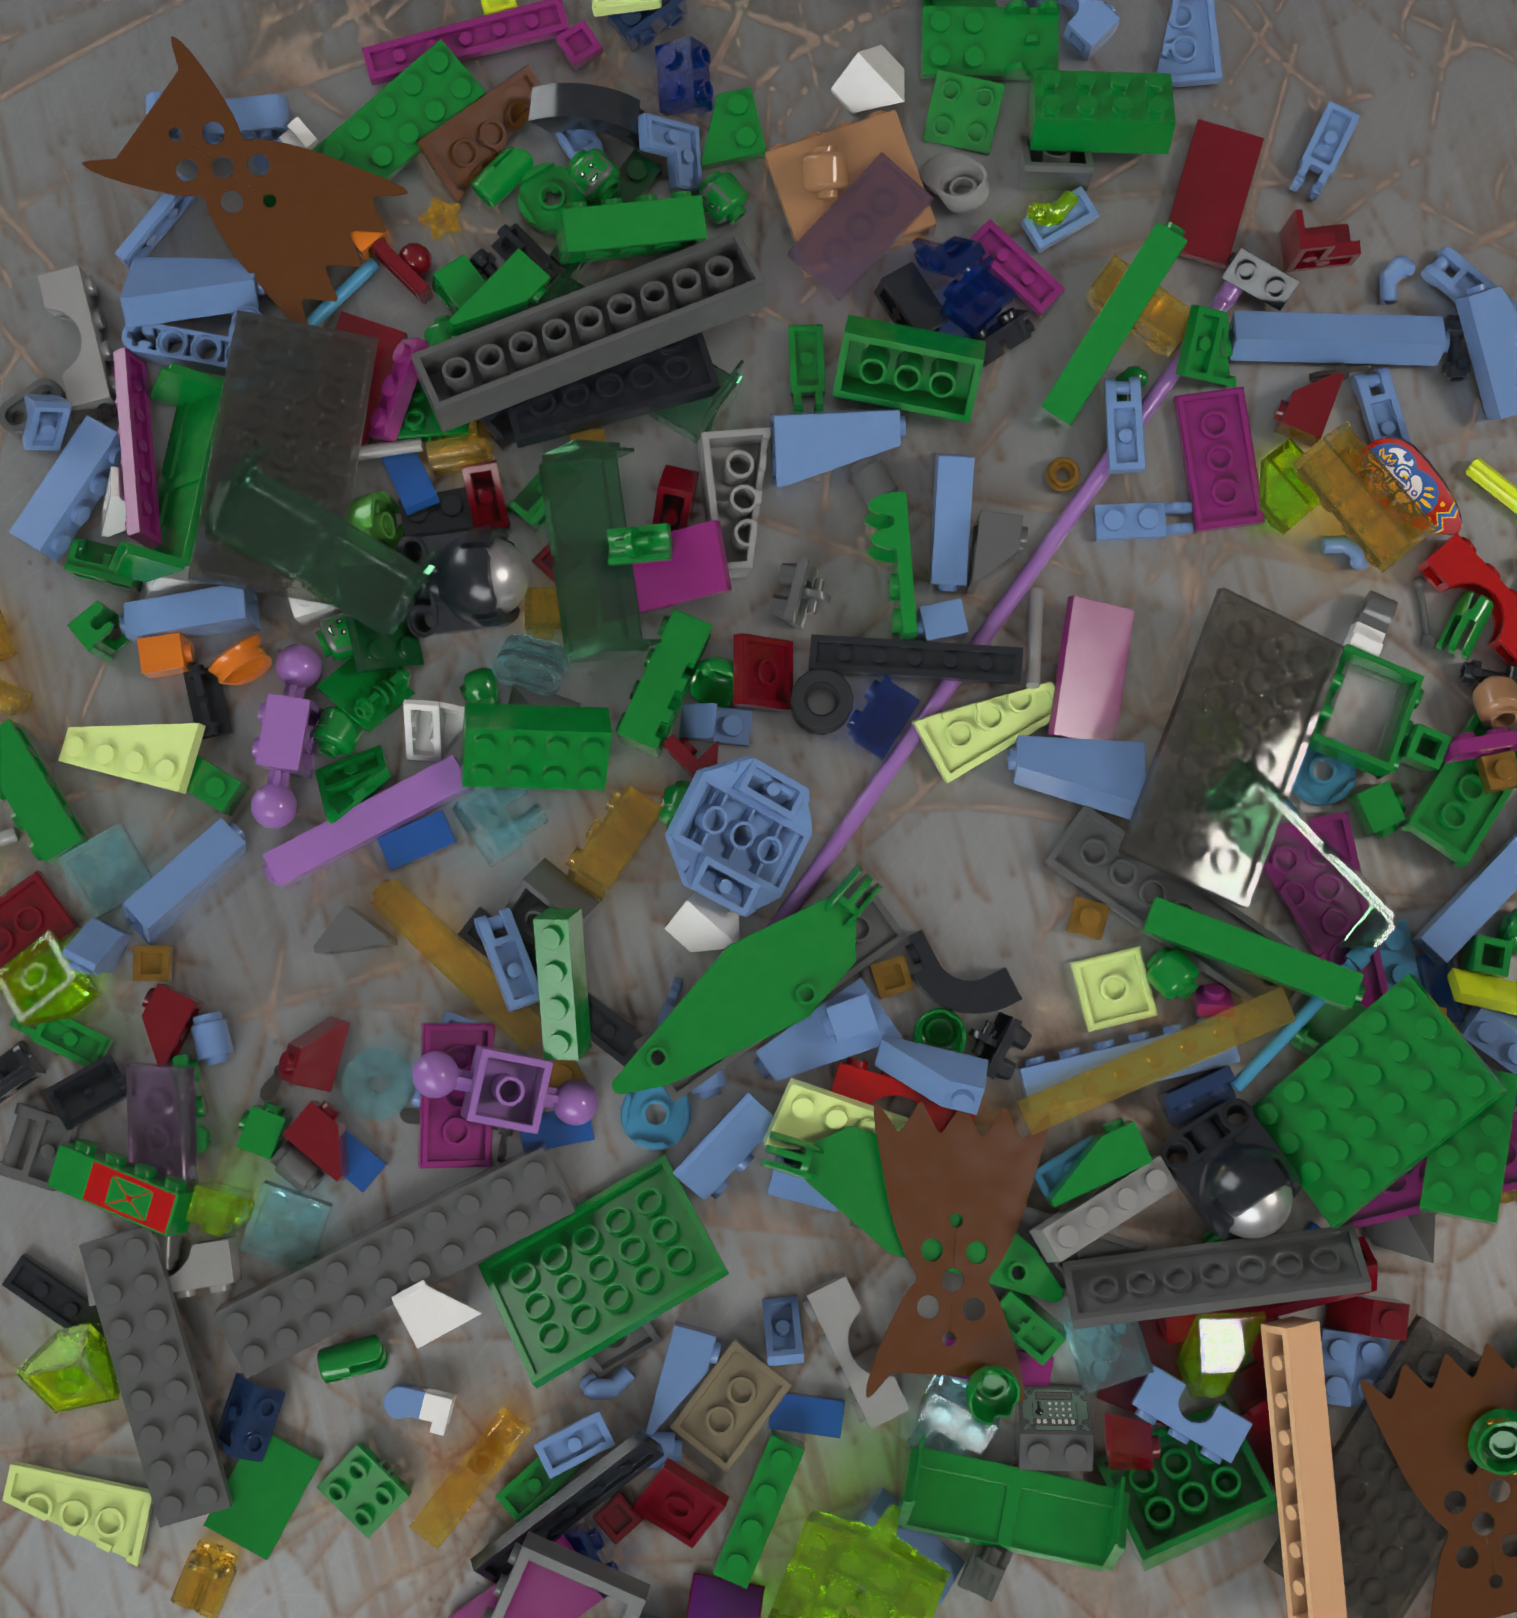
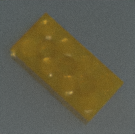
M1348 421L1321 438L1292 463L1301 482L1312 488L1319 497L1321 506L1336 517L1341 523L1344 534L1348 538L1355 540L1364 551V556L1368 563L1377 567L1381 573L1409 553L1437 529Z

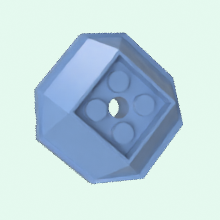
M744 756L697 770L665 833L683 885L743 917L749 916L756 912V909L780 898L812 835L811 815L808 802H810L809 788L751 756ZM738 827L739 832L737 837L734 839V832Z

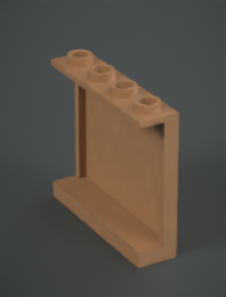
M885 110L875 111L868 115L865 120L856 123L845 121L835 126L832 131L822 134L820 132H812L805 135L801 141L789 145L785 142L779 143L764 153V167L766 170H769L801 259L800 267L804 279L932 237L935 234L937 223L896 110L885 112ZM837 146V151L843 152L847 157L849 185L845 189L838 190L837 198L818 200L817 193H810L804 188L802 159L810 154L809 149Z

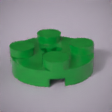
M554 163L539 164L530 169L521 181L518 194L520 212L525 221L543 235L556 233L555 221L561 210L566 209V204L587 201L570 183L568 176L571 168L566 165L562 167ZM549 191L554 195L560 193L562 196L558 199L559 203L556 205L545 204L544 202L547 200L546 193Z

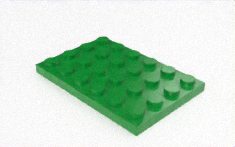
M1407 974L1253 1105L1252 1109L1255 1117L1299 1173L1303 1184L1302 1188L1329 1225L1332 1228H1339L1508 1090L1415 976Z
M665 1154L577 1205L576 1212L513 1243L478 1264L534 1387H541L730 1274L683 1185L673 1174L674 1169Z

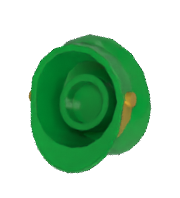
M1505 1408L1494 1409L1483 1414L1474 1423L1469 1432L1467 1445L1470 1457L1478 1467L1496 1475L1507 1476L1517 1474L1516 1411Z

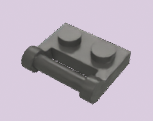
M17 1103L14 1112L17 1117L3 1159L0 1161V1175L50 1191H57L47 1185L58 1148L61 1144L74 1142L79 1125L67 1131L57 1114L29 1104ZM31 1120L38 1121L24 1166L20 1168L16 1164Z

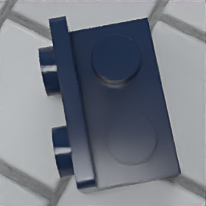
M662 0V8L608 15V21L631 52L639 47L645 48L657 38V34L666 28L672 29L678 26L687 14L686 0Z
M1230 1066L1217 1067L1158 1094V1100L1170 1125L1177 1127L1230 1099L1236 1098L1234 1089L1229 1083L1235 1080V1076Z
M236 1372L215 1434L218 1448L231 1458L257 1462L263 1461L286 1394L285 1391L279 1388L264 1386L252 1376L246 1379L243 1373Z

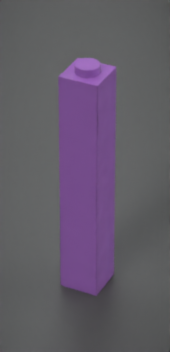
M452 754L359 803L335 823L330 824L327 820L262 855L267 863L262 866L263 871L272 885L277 883L279 887L286 889L377 841L378 837L397 830L473 790V787H462L460 763Z

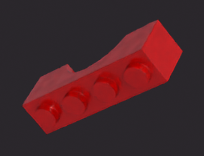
M1456 533L1440 545L1416 568L1439 593L1452 589L1473 591L1479 597L1483 595L1489 598L1494 603V609L1491 613L1493 631L1487 645L1507 666H1517V591L1509 589L1500 580L1501 576L1498 570L1493 565L1485 563L1476 554L1477 550L1469 539L1461 537Z
M849 1057L846 1064L838 1062L830 1088L831 1092L869 1105L882 1097L891 1095L907 1097L916 1104L922 1102L939 1133L944 1131L957 1110L939 1106L881 1070L880 1074L868 1071V1063ZM969 1113L971 1119L974 1120L975 1115Z

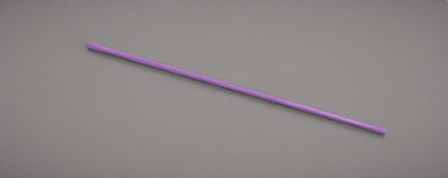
M1226 280L1216 293L1209 308L1227 312L1244 290ZM1182 345L1142 400L1143 428L1180 378V375H1176L1175 372ZM1107 450L968 644L989 645L1110 476ZM942 680L914 720L940 713L963 681ZM912 723L767 926L801 909L921 739Z

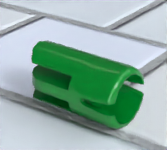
M515 147L504 149L471 181L472 189L489 207H496L522 181L524 175L533 168L531 154L524 149Z
M1473 591L1462 592L1435 648L1443 651L1451 638L1448 653L1456 656L1463 647L1461 658L1468 660L1494 609V603L1483 595H1480L1477 601L1473 600L1475 594Z
M375 1334L321 1348L317 1353L320 1375L326 1384L386 1368L390 1360L383 1343Z

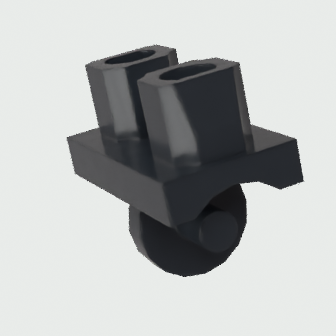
M999 1012L994 1023L987 1020L981 1032L971 1028L968 1035L977 1039L971 1052L976 1054L978 1058L988 1060L987 1077L1010 1080L1016 1069V1063L1005 1058L1010 1046L1023 1051L1027 1047L1032 1034L1021 1026L1023 1021Z

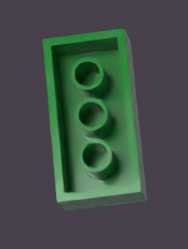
M1052 69L1033 70L1028 97L1030 150L1169 154L1176 124L1171 74Z
M679 191L671 193V198L657 199V195L648 194L636 197V202L622 203V198H610L602 200L601 205L587 206L585 201L566 204V209L561 210L555 221L560 265L669 254L704 242L707 239L702 195L692 196L691 191Z
M848 314L832 396L970 423L984 362L986 341Z
M465 703L460 755L462 787L605 790L612 738L609 709L604 707Z
M1491 1070L1508 1091L1427 1156L1420 1211L1497 1226L1517 1096V1074Z

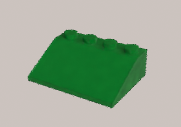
M1226 1400L1223 1401V1402H1220V1404H1222V1405H1224L1225 1407L1229 1408V1406H1228ZM1215 1405L1187 1418L1191 1420L1205 1419L1211 1414ZM1167 1426L1152 1433V1435H1159L1160 1458H1153L1154 1470H1109L1107 1454L1094 1459L1105 1486L1116 1488L1121 1477H1125L1124 1492L1130 1493L1127 1536L1144 1572L1277 1512V1498L1246 1439L1242 1442L1232 1463L1222 1459L1221 1463L1218 1464L1201 1454L1200 1451L1203 1446L1190 1439L1186 1445L1169 1435L1167 1432L1170 1427Z

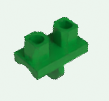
M668 523L607 529L609 542L608 565L610 566L672 560L671 526Z

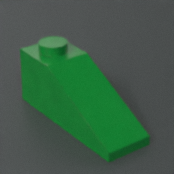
M518 248L448 320L446 333L451 337L460 335L525 311L531 305L534 307L540 305L549 294L547 286L550 276Z
M197 755L187 792L221 813L232 816L250 786Z
M1122 1117L1103 1124L1104 1131L1093 1137L1046 1197L1048 1204L1052 1207L1059 1206L1153 1162L1135 1121H1123Z

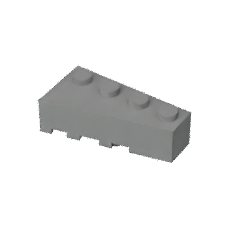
M771 427L701 432L697 442L706 522L711 520L720 521L730 578L747 577L753 567L758 516L762 499V486Z

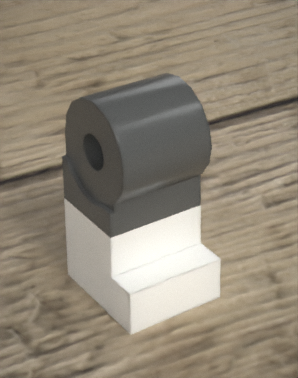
M1370 590L1359 612L1355 615L1342 647L1345 644H1349L1379 657L1384 645L1382 642L1395 615L1398 602Z

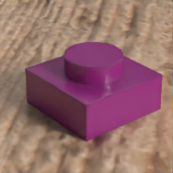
M585 20L580 21L555 37L557 45L574 70L603 53V47Z
M1216 983L1199 985L1192 994L1197 1016L1233 1017L1235 1005L1231 992L1222 985Z

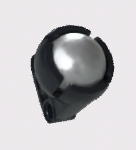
M483 525L417 533L403 537L398 542L396 559L402 603L409 630L415 636L426 638L433 635L503 628L512 624L519 617L520 608L518 605L528 589L529 571L523 555L515 547L514 543L508 541L509 534L505 529ZM415 542L419 543L422 548L421 558L417 557L414 553L413 546ZM426 612L433 618L432 628L425 622Z
M1240 1098L1230 1099L1209 1110L1179 1130L1161 1148V1158L1178 1187L1210 1231L1223 1241L1230 1240L1233 1236L1261 1238L1277 1231L1286 1222L1291 1212L1293 1198L1300 1192L1303 1185L1299 1173L1253 1114L1251 1105L1246 1100ZM1235 1113H1240L1247 1120L1241 1125H1234L1228 1121V1118ZM1176 1152L1187 1156V1160L1180 1165H1175L1168 1161L1169 1157Z

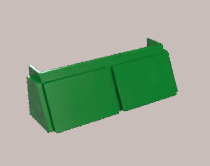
M170 363L168 368L162 366L149 398L176 407L157 488L162 545L148 549L145 546L141 547L120 541L109 564V570L116 571V574L149 582L183 571L185 567L193 564L211 485V479L206 477L207 474L214 471L232 392L230 388L226 387L227 380L174 363Z
M921 1434L917 1447L911 1446L907 1457L895 1524L902 1525L903 1529L991 1548L992 1546L996 1548L1001 1547L1009 1552L1097 1571L1105 1569L1113 1571L1125 1551L1130 1493L1124 1492L1125 1477H1121L1116 1488L1034 1470H1019L1015 1466L924 1447V1434Z

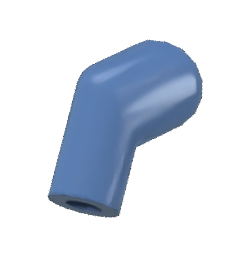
M1405 255L1395 257L1380 272V304L1391 305L1397 303V283L1403 277L1411 276L1416 268L1415 262Z
M1336 535L1322 536L1321 551L1323 554L1345 553L1351 557L1350 564L1353 568L1366 569L1369 566V558L1372 557L1371 550L1354 536Z
M623 1364L609 1379L598 1378L594 1373L586 1374L580 1381V1387L584 1390V1395L591 1400L614 1399L636 1376Z

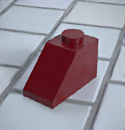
M1340 372L1334 373L1293 391L1285 401L1281 399L1273 415V419L1278 421L1274 432L1313 447L1322 437L1345 374Z
M665 465L658 484L652 525L668 523L671 526V532L689 527L700 472Z
M159 983L156 988H150L143 1000L142 1006L145 1007V1010L142 1014V1020L157 1064L162 1067H173L172 1058L179 1055L191 1031V1027L194 1025L192 1018L199 1015L205 1002L172 986Z
M330 1016L289 1042L286 1051L282 1053L279 1060V1079L291 1084L331 1092L350 1022Z
M318 1100L310 1101L282 1135L336 1182L343 1181L349 1173L345 1123L338 1118L341 1112L327 1100H324L322 1103Z
M1360 1295L1325 1304L1323 1326L1371 1337L1406 1341L1410 1304L1397 1299Z
M1105 1414L1106 1453L1109 1470H1154L1153 1458H1160L1159 1435H1152L1151 1423L1115 1414Z

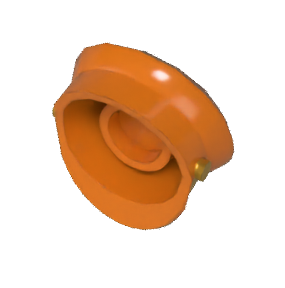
M252 634L237 641L209 664L208 672L215 675L222 685H242L263 676L271 668L273 660L271 656L265 653L264 648L261 646L260 634Z

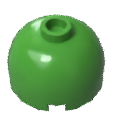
M385 491L364 494L354 499L345 509L342 525L339 530L341 540L356 557L363 561L377 563L392 561L396 558L397 544L405 536L403 525L400 524L397 527L394 514L400 513V510L392 496Z

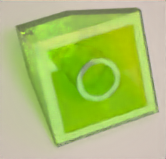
M1291 438L1260 461L1259 509L1265 515L1267 523L1282 535L1337 490Z
M50 930L0 969V989L19 1024L24 1027L74 1017L101 995L90 975L81 973L69 966L71 960L61 955L65 945Z
M1264 1312L1196 1315L1176 1362L1190 1397L1214 1398L1225 1396L1246 1364L1261 1331L1260 1324L1264 1323L1267 1318Z
M91 1323L79 1324L58 1330L18 1368L16 1373L55 1413L111 1402L120 1398L119 1384L106 1339Z

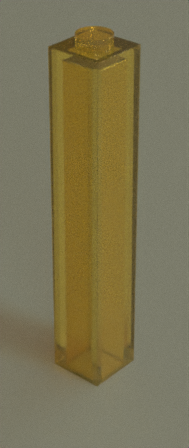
M394 878L390 882L386 879L374 890L372 894L375 898L370 904L523 1052H528L542 1038L541 1015L531 1005L508 1012L492 968L401 880Z

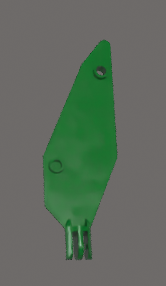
M856 864L829 897L728 945L613 1079V1091L617 1094H626L670 1085L810 1017L856 962V920L882 890L883 886L876 883L855 906L856 901L867 890L874 879L868 873L865 874L843 896L845 891L863 871V868ZM659 1050L663 1055L662 1061L658 1064H653L651 1054Z
M849 1126L811 1143L771 1130L769 1138L800 1147V1150L796 1153L766 1144L764 1152L795 1161V1167L762 1159L761 1166L802 1178L890 1254L906 1258L890 1213L876 1133ZM960 1214L951 1215L949 1220L951 1226L957 1228L962 1225L963 1218ZM1015 1233L1003 1260L989 1277V1284L1049 1302H1059L1063 1297L1062 1288L1036 1249L1019 1234ZM932 1238L924 1241L921 1246V1255L926 1261L934 1262L942 1256L943 1248L937 1239ZM973 1241L968 1245L966 1249L968 1261L973 1264H980L987 1258L988 1251L984 1243ZM1018 1266L1020 1268V1275L1014 1279L1012 1269ZM956 1268L946 1270L962 1275L961 1271Z

